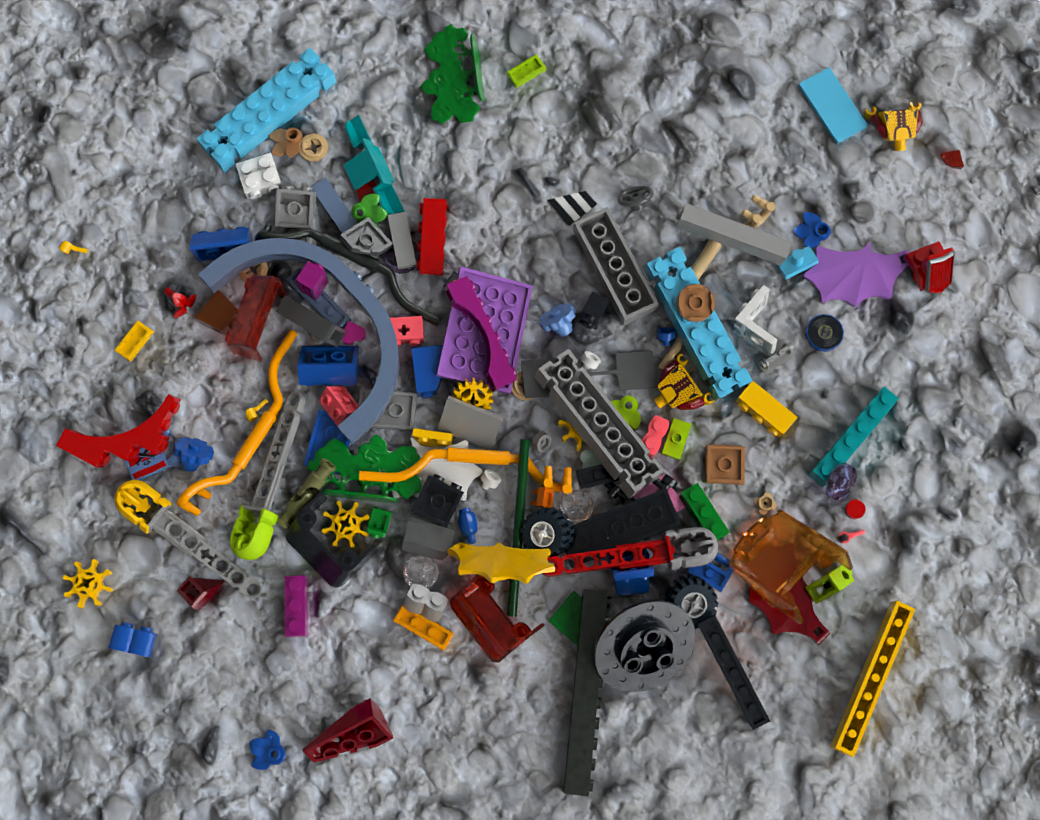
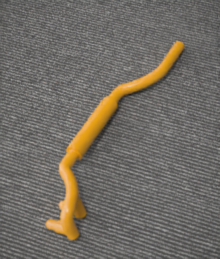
M447 447V450L431 449L425 452L413 466L404 471L395 473L359 471V481H405L422 471L432 459L492 465L518 464L519 454H511L510 451ZM529 458L528 473L535 481L555 492L571 493V467L564 468L562 483H558L552 480V466H545L543 475Z

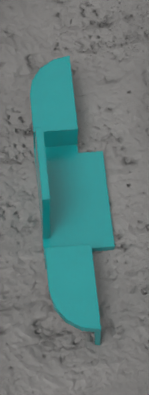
M358 114L345 123V130L352 146L363 150L343 165L354 189L358 190L378 176L381 183L375 186L373 191L375 194L380 195L379 203L381 207L388 212V215L405 212L392 185L395 180L380 148L373 145Z

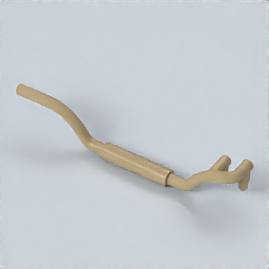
M754 194L751 200L762 208L761 212L755 214L744 209L741 214L748 219V222L744 223V225L757 228L773 212L775 204ZM709 239L691 268L698 281L721 248V243ZM678 333L675 342L658 366L661 372L664 367L674 361L684 345Z

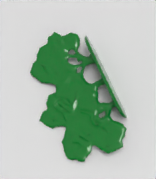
M452 24L445 26L444 31L437 32L433 36L432 41L424 48L429 59L438 62L440 66L438 69L431 71L429 79L425 80L420 87L427 95L437 96L435 103L431 106V118L441 124L449 120L452 115H455L461 123L474 121V116L480 110L479 105L472 100L474 92L477 91L481 102L485 101L480 56L475 35L473 33L470 35L471 49H468L464 45V41L468 37V30L465 28H455ZM456 46L462 48L461 51H464V53H458L454 50V48ZM471 55L474 68L465 70L462 67V61L466 56ZM472 73L475 75L476 87L467 86L469 75Z
M377 434L370 439L369 443L361 445L356 455H351L344 443L333 438L326 443L325 447H321L315 452L314 460L309 461L306 467L310 472L315 471L321 464L322 458L329 460L335 465V471L341 475L342 482H339V479H335L333 474L335 471L331 472L332 478H326L324 485L331 481L338 487V490H322L327 496L382 503H398V499L387 496V493L394 490L401 497L408 499L414 493L421 491L422 479L418 475L405 481L392 482L391 487H387L388 482L360 481L362 484L360 493L345 491V484L348 481H359V471L401 472L413 466L421 458L416 448L412 446H400L397 450L389 453L386 446L387 442ZM349 476V478L346 481H344V477ZM375 485L380 486L382 495L366 494V488Z

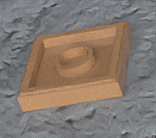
M706 445L705 484L744 485L745 446Z

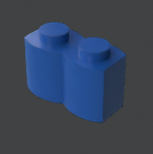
M121 622V625L115 624L108 648L151 657L157 634L152 633V628L141 626L140 630L133 629V624Z

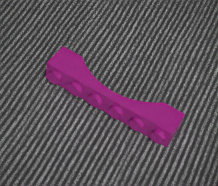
M465 276L447 284L443 290L450 305L469 317L482 335L487 354L485 377L492 392L514 383L517 380L516 370L508 362V354L499 343L500 337L491 326L490 316L486 315L483 310V302L475 293L473 281L469 280L468 276Z

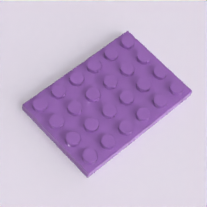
M460 267L457 280L468 276V279L473 281L475 293L483 302V310L486 315L490 316L491 326L500 337L499 343L508 354V362L516 370L533 285ZM451 306L436 376L465 383L466 378L469 382H472V378H475L477 383L481 379L483 380V385L488 384L485 377L487 354L482 335L469 317ZM513 383L497 390V392L510 394Z

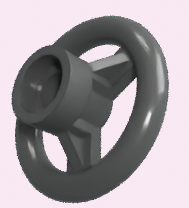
M636 186L623 191L618 196L617 201L621 206L631 207V210L637 211L645 207V203L653 197L654 192L648 186Z

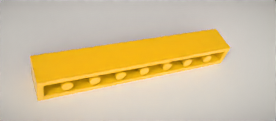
M898 600L890 602L830 748L849 757L855 756L915 612L914 608Z

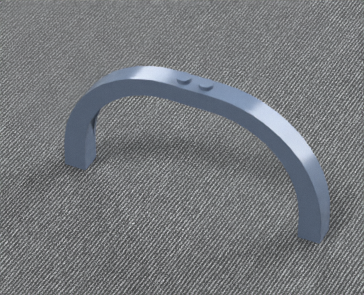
M269 238L245 243L214 260L198 274L213 293L242 271L257 264L276 260H290L302 263L309 261L323 266L324 271L335 279L367 313L377 329L381 342V365L378 378L365 401L337 426L351 444L356 442L384 413L395 391L399 372V350L394 328L384 307L374 296L375 292L368 284L365 286L361 282V276L356 271L352 272L340 259L330 252L308 242L295 239Z

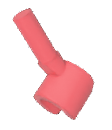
M865 531L841 532L838 536L846 535L847 541L841 542L846 544L850 539L865 534Z

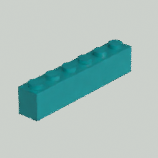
M885 386L881 388L811 470L808 476L822 488L826 486L832 472L838 467H842L899 398Z

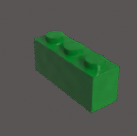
M698 483L679 495V498L698 527L710 530L715 535L717 541L730 533Z

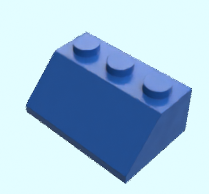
M236 227L234 230L218 229L216 232L200 231L198 234H192L190 250L198 262L216 260L233 248L253 242L252 233L246 227Z
M302 346L297 364L299 385H357L359 346H338V348L335 346Z

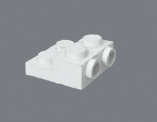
M271 153L236 163L247 199H257L266 193H276L277 188L282 189V183Z

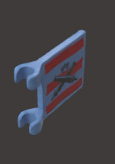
M169 428L166 432L164 431L163 434L168 437L171 436V429ZM141 446L139 447L140 452L132 461L125 460L132 480L140 481L181 464L180 457L173 455L167 459L164 452L162 454H154Z

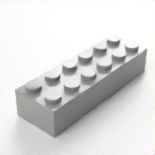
M608 207L574 222L573 231L622 325L625 326L657 311L659 303Z

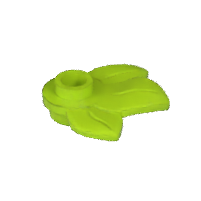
M625 396L621 400L611 401L632 430L636 431L641 422V415L637 411L638 401L636 398ZM628 401L632 403V408L630 409L625 407V403Z

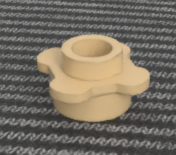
M768 492L764 493L762 497L754 499V504L758 506L761 515H765L767 511L775 510L777 504L771 497L772 495Z

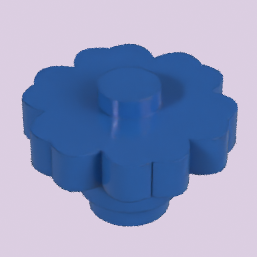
M179 438L173 447V454L180 457L181 467L190 472L196 471L200 465L208 464L214 454L213 447L197 438Z

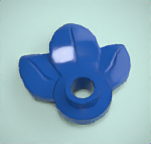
M809 212L803 213L804 223L793 229L794 234L798 238L805 239L804 247L810 246V248L818 246L820 241L826 240L831 233L827 223L821 222L818 215ZM818 230H822L824 234L818 233Z
M267 730L265 739L255 738L249 742L250 750L256 756L251 763V766L255 769L266 770L271 765L281 764L286 757L285 749L280 745V736L273 730ZM274 751L277 752V756L275 758L273 757Z

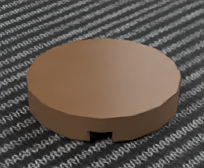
M692 284L680 291L677 296L676 307L682 318L689 322L698 323L710 317L715 308V299L707 287L700 284Z

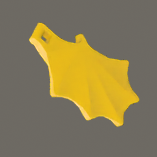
M459 542L447 550L450 556L460 561L458 567L459 575L479 574L491 583L504 579H513L528 584L535 575L555 571L554 564L547 561L548 556L551 555L548 548L519 549L503 546L500 542H497L494 546H473Z

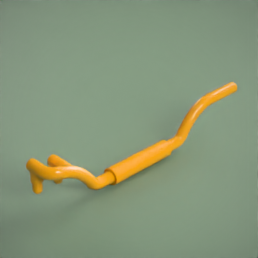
M289 330L270 360L268 383L274 399L273 404L260 417L231 463L233 465L226 475L204 478L187 487L176 500L178 507L195 516H199L201 510L194 506L189 499L194 494H197L209 500L212 494L205 490V488L231 483L239 472L247 466L260 443L277 420L276 415L283 405V396L278 385L277 372L282 358L298 336L295 331Z

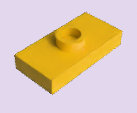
M137 320L114 351L132 362L154 331Z

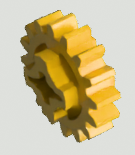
M466 378L465 384L459 382V389H453L455 394L451 395V397L471 404L470 400L474 393L475 398L471 405L484 410H491L490 403H493V397H491L493 395L492 390H488V384L483 385V380L480 379L477 383L475 378H472V382H469Z

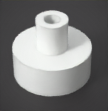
M585 351L581 357V361L584 363L582 367L586 371L590 368L596 369L601 363L599 357L589 351Z
M485 470L481 476L482 487L485 490L497 488L501 482V477L493 470Z

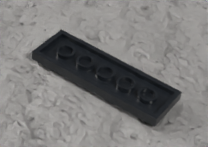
M667 488L570 526L571 529H574V534H571V537H574L573 542L569 543L571 546L565 550V554L616 548L617 545L637 543L680 526V520ZM585 557L583 563L590 562L593 558ZM568 559L571 568H574V562Z

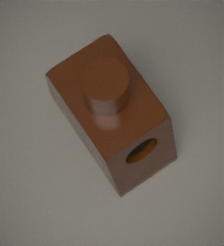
M219 290L213 294L195 317L200 324L225 336L230 330L240 334L245 328V325L238 321L242 316L240 311Z

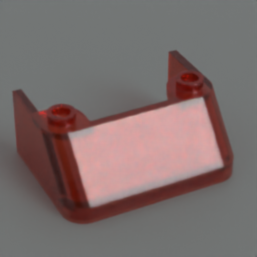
M252 275L246 279L244 285L245 292L231 330H228L226 333L225 342H227V346L233 354L262 362L263 358L256 348L276 294L285 296L286 291L277 277Z
M477 574L451 598L450 606L489 659L499 663L545 625L542 622L533 630L524 622H518L513 625L490 595L495 589L494 583Z

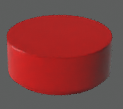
M851 500L845 506V513L850 519H859L866 512L865 505L860 500Z

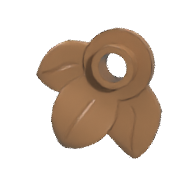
M280 128L269 134L270 139L276 142L271 152L272 155L283 156L287 154L289 158L294 157L300 149L299 143L303 138L302 132L297 128H289L288 130Z

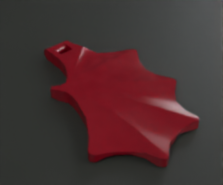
M756 541L752 557L746 564L738 568V571L745 576L749 584L748 603L759 608L766 615L770 624L771 634L796 632L812 639L819 645L831 633L815 615L812 597L805 588L808 585L797 568L794 544L789 543L784 546L772 547L764 544L762 541ZM818 627L821 632L816 636L813 631Z

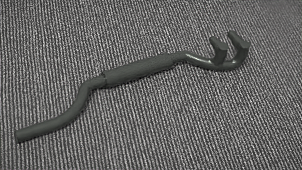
M267 224L263 230L256 234L255 241L269 238L295 240L306 237L312 238L320 242V246L372 272L377 271L385 275L393 297L406 311L415 316H422L423 320L437 327L442 319L416 306L405 298L398 286L396 274L391 268L380 263L379 259L371 255L351 252L341 240L328 233L322 234L311 228H303L290 233L270 232L272 226Z

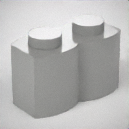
M412 584L403 607L412 613L422 614L424 618L430 621L439 622L448 599L438 592H430L420 584Z

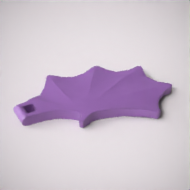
M868 243L862 250L839 252L818 246L815 251L819 262L805 272L803 278L812 282L819 290L821 303L829 300H842L855 307L863 300L871 297L889 300L892 297L893 285L897 276L905 268L910 267L905 259L909 251L905 250L890 255L878 254L871 251V243ZM903 257L905 263L902 264L899 258Z

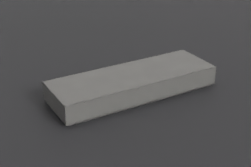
M406 212L388 215L398 270L415 267L417 264Z

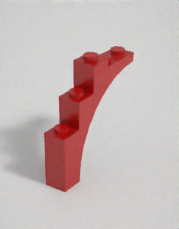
M168 394L160 408L149 419L136 428L121 434L94 437L65 428L56 446L100 468L109 463L111 453L123 460L132 461L138 456L140 446L154 454H162L168 448V440L170 438L163 433L169 429L171 425L170 420L173 414L178 412L181 399Z

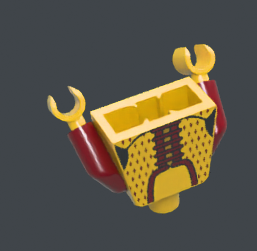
M911 102L907 109L878 112V115L876 114V107H872V113L868 112L867 109L864 113V117L870 120L884 141L894 140L895 151L906 150L905 139L915 138L923 124L921 111L919 110L921 103H917L914 107Z
M679 354L676 360L663 368L659 378L660 383L658 384L662 394L654 399L659 408L669 403L672 408L679 410H694L714 402V400H707L706 397L711 393L708 392L703 395L684 366L687 364L688 359L685 362L680 361L683 354Z

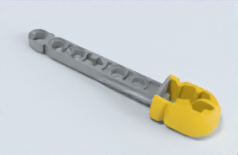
M140 480L126 481L119 486L114 495V503L117 510L134 525H139V528L145 533L155 530L190 558L194 556L233 587H238V591L246 597L255 599L261 595V584L251 576L248 577L246 572L206 543V538L172 513L170 511L172 503L166 498H161L159 492ZM140 494L146 497L150 496L153 502L162 505L158 512L155 510L151 515L153 519L149 524L144 518L136 515V512L142 511L146 513L151 507L148 504V498L142 499L139 497ZM126 504L128 506H131L133 504L137 508L136 510L132 509L130 507H127ZM173 525L180 527V533L176 536L170 534V528ZM188 537H194L196 540V544L192 548H188L185 544ZM210 549L209 554L214 558L216 554L219 556L213 561L212 566L209 564L212 560L207 557L202 558L203 554L201 552L203 550L207 551ZM220 560H224L227 563L226 570L222 572L216 568V564ZM236 572H240L243 576L242 581L238 584L232 581V575ZM256 584L258 586V593L256 595H249L247 591L249 585Z

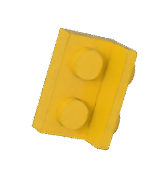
M413 428L412 436L422 446L446 447L452 445L453 433Z

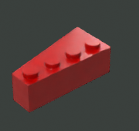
M423 198V203H420L419 214H423L422 222L419 221L418 233H422L421 240H418L417 251L421 252L420 259H417L416 270L420 271V275L443 276L444 246L446 241L445 228L447 226L446 210H448L446 199Z

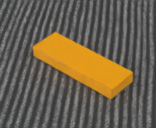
M403 604L393 619L394 622L443 651L454 635L453 632L436 622L424 618L422 614H415L406 610Z

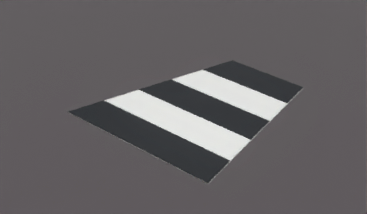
M586 191L547 200L568 226L597 205Z

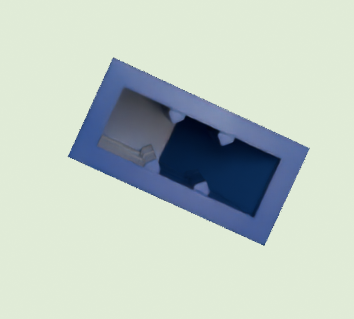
M442 345L411 348L417 396L422 399H430L433 395H437L442 380L441 377L436 376Z

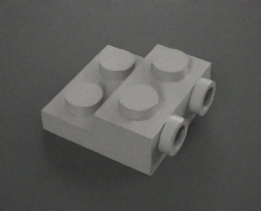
M282 185V189L277 188L275 226L313 229L317 191H312V187H301V190H294V186Z

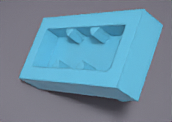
M807 246L802 250H794L792 255L788 256L781 266L776 264V267L785 280L818 264L819 259L810 246Z

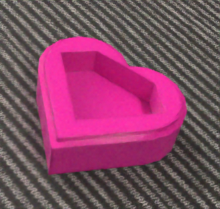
M348 321L344 329L347 333L342 339L343 343L352 345L355 341H363L366 338L365 329Z

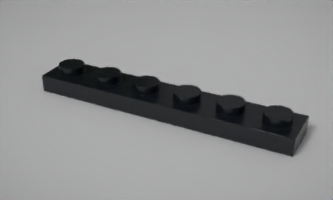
M713 614L697 622L752 730L770 722L716 615Z

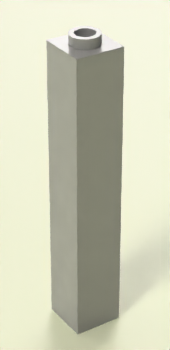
M687 203L683 209L679 208L675 218L678 220L676 227L780 266L787 259L791 246L790 241Z

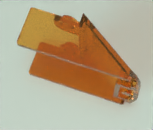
M778 510L777 514L768 518L765 516L752 525L737 542L733 549L732 560L729 561L730 568L772 608L776 607L799 624L803 622V619L795 604V599L789 591L813 565L820 569H826L835 561L849 570L853 568L846 549L783 510Z

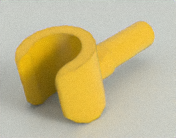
M63 241L59 246L60 251L68 254L70 250L86 254L88 252V249L76 247L68 241Z
M264 399L254 408L246 410V418L249 422H253L258 418L256 412L268 403L267 399Z

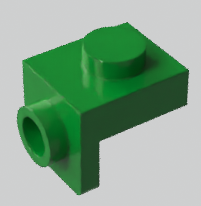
M374 506L366 532L374 538L380 539L385 537L393 511Z

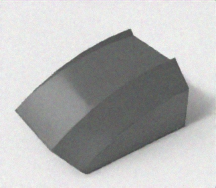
M411 512L402 551L443 561L449 555L447 550L452 546L455 529L451 522L446 528L417 513Z

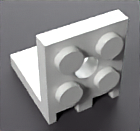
M763 285L760 290L756 289L752 293L748 304L745 302L741 306L740 313L735 318L737 322L734 324L736 329L733 332L767 357H771L775 352L777 339L752 322L767 304L770 289Z

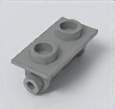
M783 340L776 345L775 352L771 357L762 354L754 361L764 375H767L796 355L792 350L794 345Z

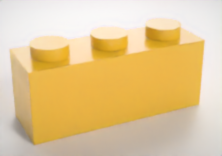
M754 381L748 385L735 401L742 411L750 413L753 416V420L767 427V431L774 437L780 438L798 418Z

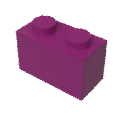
M308 261L296 278V282L300 292L317 301L327 286L328 279L323 266L316 262L313 264Z

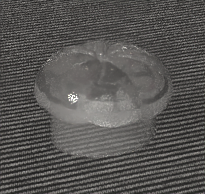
M576 489L572 490L569 494H563L558 508L563 511L562 515L567 514L569 516L568 522L572 521L573 524H577L591 517L593 502L586 492Z
M416 555L410 558L403 570L404 579L410 587L412 584H420L428 589L435 584L439 575L436 562L431 557Z

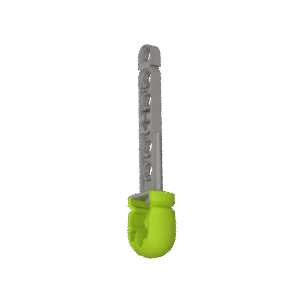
M298 392L291 393L286 399L283 408L284 412L281 414L251 506H240L238 512L240 517L236 518L233 526L230 546L233 553L241 559L256 560L269 547L274 531L272 526L276 524L278 515L270 510L300 422V414L303 413L306 404L305 397ZM299 398V402L293 406L294 400ZM293 415V420L287 424V419ZM287 433V438L281 442V437ZM275 469V474L269 478V473ZM269 487L268 494L263 496V491Z

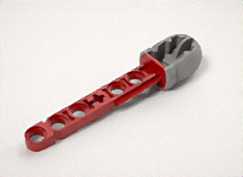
M703 527L678 529L676 532L674 530L664 531L663 539L617 545L616 548L569 554L564 555L560 559L559 556L548 557L547 561L554 564L555 571L542 574L546 577L561 576L562 573L569 575L612 568H620L622 570L667 563L670 570L679 569L680 567L702 566L715 559L718 553V543L715 535ZM687 539L685 543L680 544L681 552L692 557L685 558L683 556L679 557V559H673L675 548L671 546L670 541L677 542L678 540ZM650 549L653 556L649 559L644 558L642 550ZM626 551L631 552L633 560L625 561L622 554ZM606 554H609V557L613 558L610 564H608L607 561L604 560L600 561L599 566L597 565L598 559L596 555H599V559H604ZM585 557L593 558L594 565L591 567L585 566L583 559ZM567 559L572 560L575 564L571 570L566 569L563 565Z

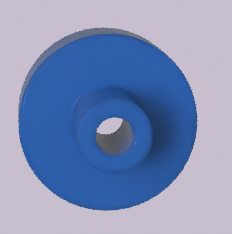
M662 327L656 330L657 339L662 341L663 346H669L670 340L676 338L675 329L672 327Z

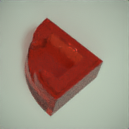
M960 150L941 153L940 157L947 166L954 169H963L964 164Z

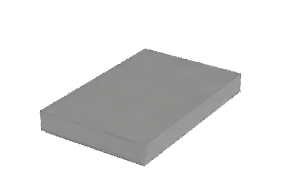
M360 388L359 406L369 396L372 389ZM394 391L384 413L371 428L413 432L417 393Z
M448 396L437 430L453 433V436L491 450L503 417Z

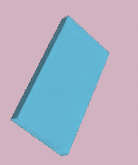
M830 67L798 84L799 89L836 145L868 127V124Z

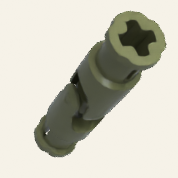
M321 459V464L318 468L310 473L298 489V492L287 503L286 509L277 519V522L286 529L290 527L298 513L316 496L326 483V478L329 474L336 470L335 465L329 460Z

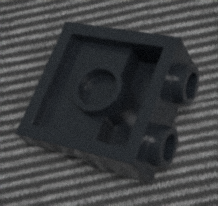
M434 473L433 477L428 475L411 511L447 528L464 492L461 491L462 486L454 482L449 485L443 482L445 478Z

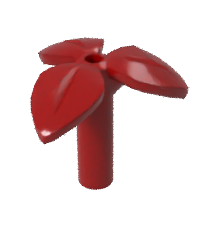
M169 287L164 290V294L173 300L176 307H179L174 312L173 318H179L186 314V307L191 308L196 301L195 293L187 299L185 295L176 293Z

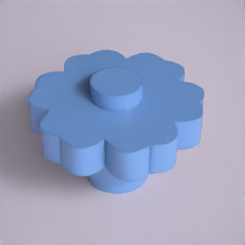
M570 303L554 306L540 317L539 325L545 332L552 330L560 337L567 336L573 330L571 321L576 316V310Z

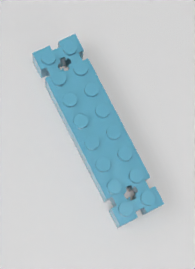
M308 48L299 56L300 61L297 64L292 61L217 121L212 132L206 130L196 138L201 148L210 158H213L214 162L224 173L236 164L235 158L238 156L241 159L265 141L269 134L281 128L320 96L319 90L323 88L326 91L336 83L334 72L325 63L321 65L320 57L311 48Z
M678 247L666 253L662 259L658 257L648 262L643 267V270L649 281L654 280L657 285L654 287L658 298L703 381L708 379L711 384L707 389L711 393L713 400L716 401L753 380L746 367L740 368L738 363L742 360L715 310L710 317L698 323L689 322L678 313L676 301L680 291L688 285L700 284L692 268H686L684 263L687 258L681 247ZM667 272H672L673 276H669ZM723 372L727 374L725 377L722 376Z

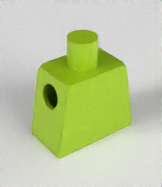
M842 564L805 588L817 604L854 582L852 570ZM826 582L830 583L828 590L823 587V584Z

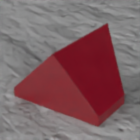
M189 576L177 589V592L192 608L200 611L225 580L192 578Z

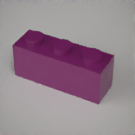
M305 575L285 576V637L288 638L308 637V577Z

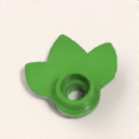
M379 194L364 196L362 201L356 203L351 209V214L355 220L363 221L369 217L377 227V222L384 220L388 216V212L377 205L380 199ZM357 210H362L363 215H359Z

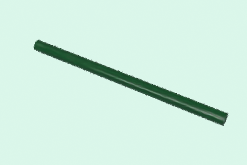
M520 439L512 548L522 549L520 537L523 536V533H520V528L524 527L522 522L525 514L530 440ZM510 579L507 616L517 617L518 580Z

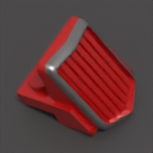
M938 241L906 254L905 259L914 272L912 277L920 291L925 290L927 293L941 294L952 283L955 251L952 247L944 250Z

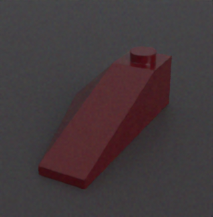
M369 698L352 707L303 748V752L313 763L338 757L339 753L347 751L355 753L357 749L369 746V749L378 747L393 739V734L381 709Z

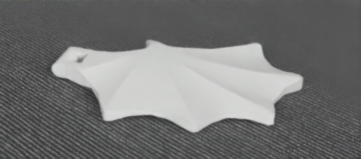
M411 438L412 447L416 448L420 457L431 449L447 450V447L468 449V442L466 440L446 447H426L420 445L414 438ZM432 459L416 475L422 479L421 490L428 475L433 477L434 473L445 478L443 482L449 485L454 482L462 486L461 491L464 494L461 500L466 501L468 487L475 478L483 474V470L474 463L447 462L446 459ZM392 490L394 498L401 497L397 491ZM420 492L414 493L413 496L418 497Z

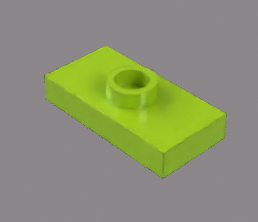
M535 54L507 71L506 75L517 89L545 72L546 66L538 55Z
M673 418L661 454L680 460L692 424Z

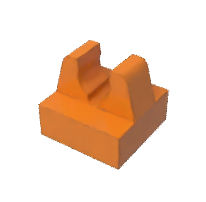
M538 487V489L532 491V494L537 495V500L531 501L532 505L542 509L553 506V490L546 487Z

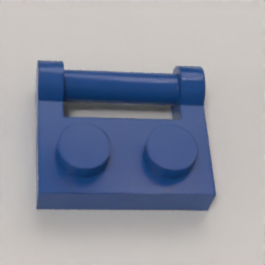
M717 553L714 560L726 566V571L712 563L688 568V574L694 577L699 576L713 589L721 593L738 562L733 559L731 561Z

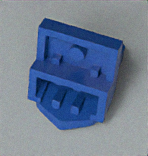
M643 549L642 556L649 559L650 555L647 549ZM626 551L622 554L625 561L633 560L631 552ZM608 554V561L610 564L613 558H610ZM652 565L622 570L620 568L610 569L614 578L617 595L622 596L649 591L648 578L654 576Z

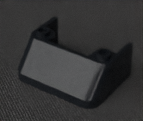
M321 491L298 513L286 532V540L330 586L339 588L379 550L373 544L360 558L352 551H344L336 558L319 541L310 529L317 522V516L314 511L328 499Z

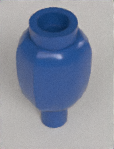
M470 508L461 509L458 515L460 531L463 536L467 537L468 544L476 543L475 534L478 529L475 513L471 512Z

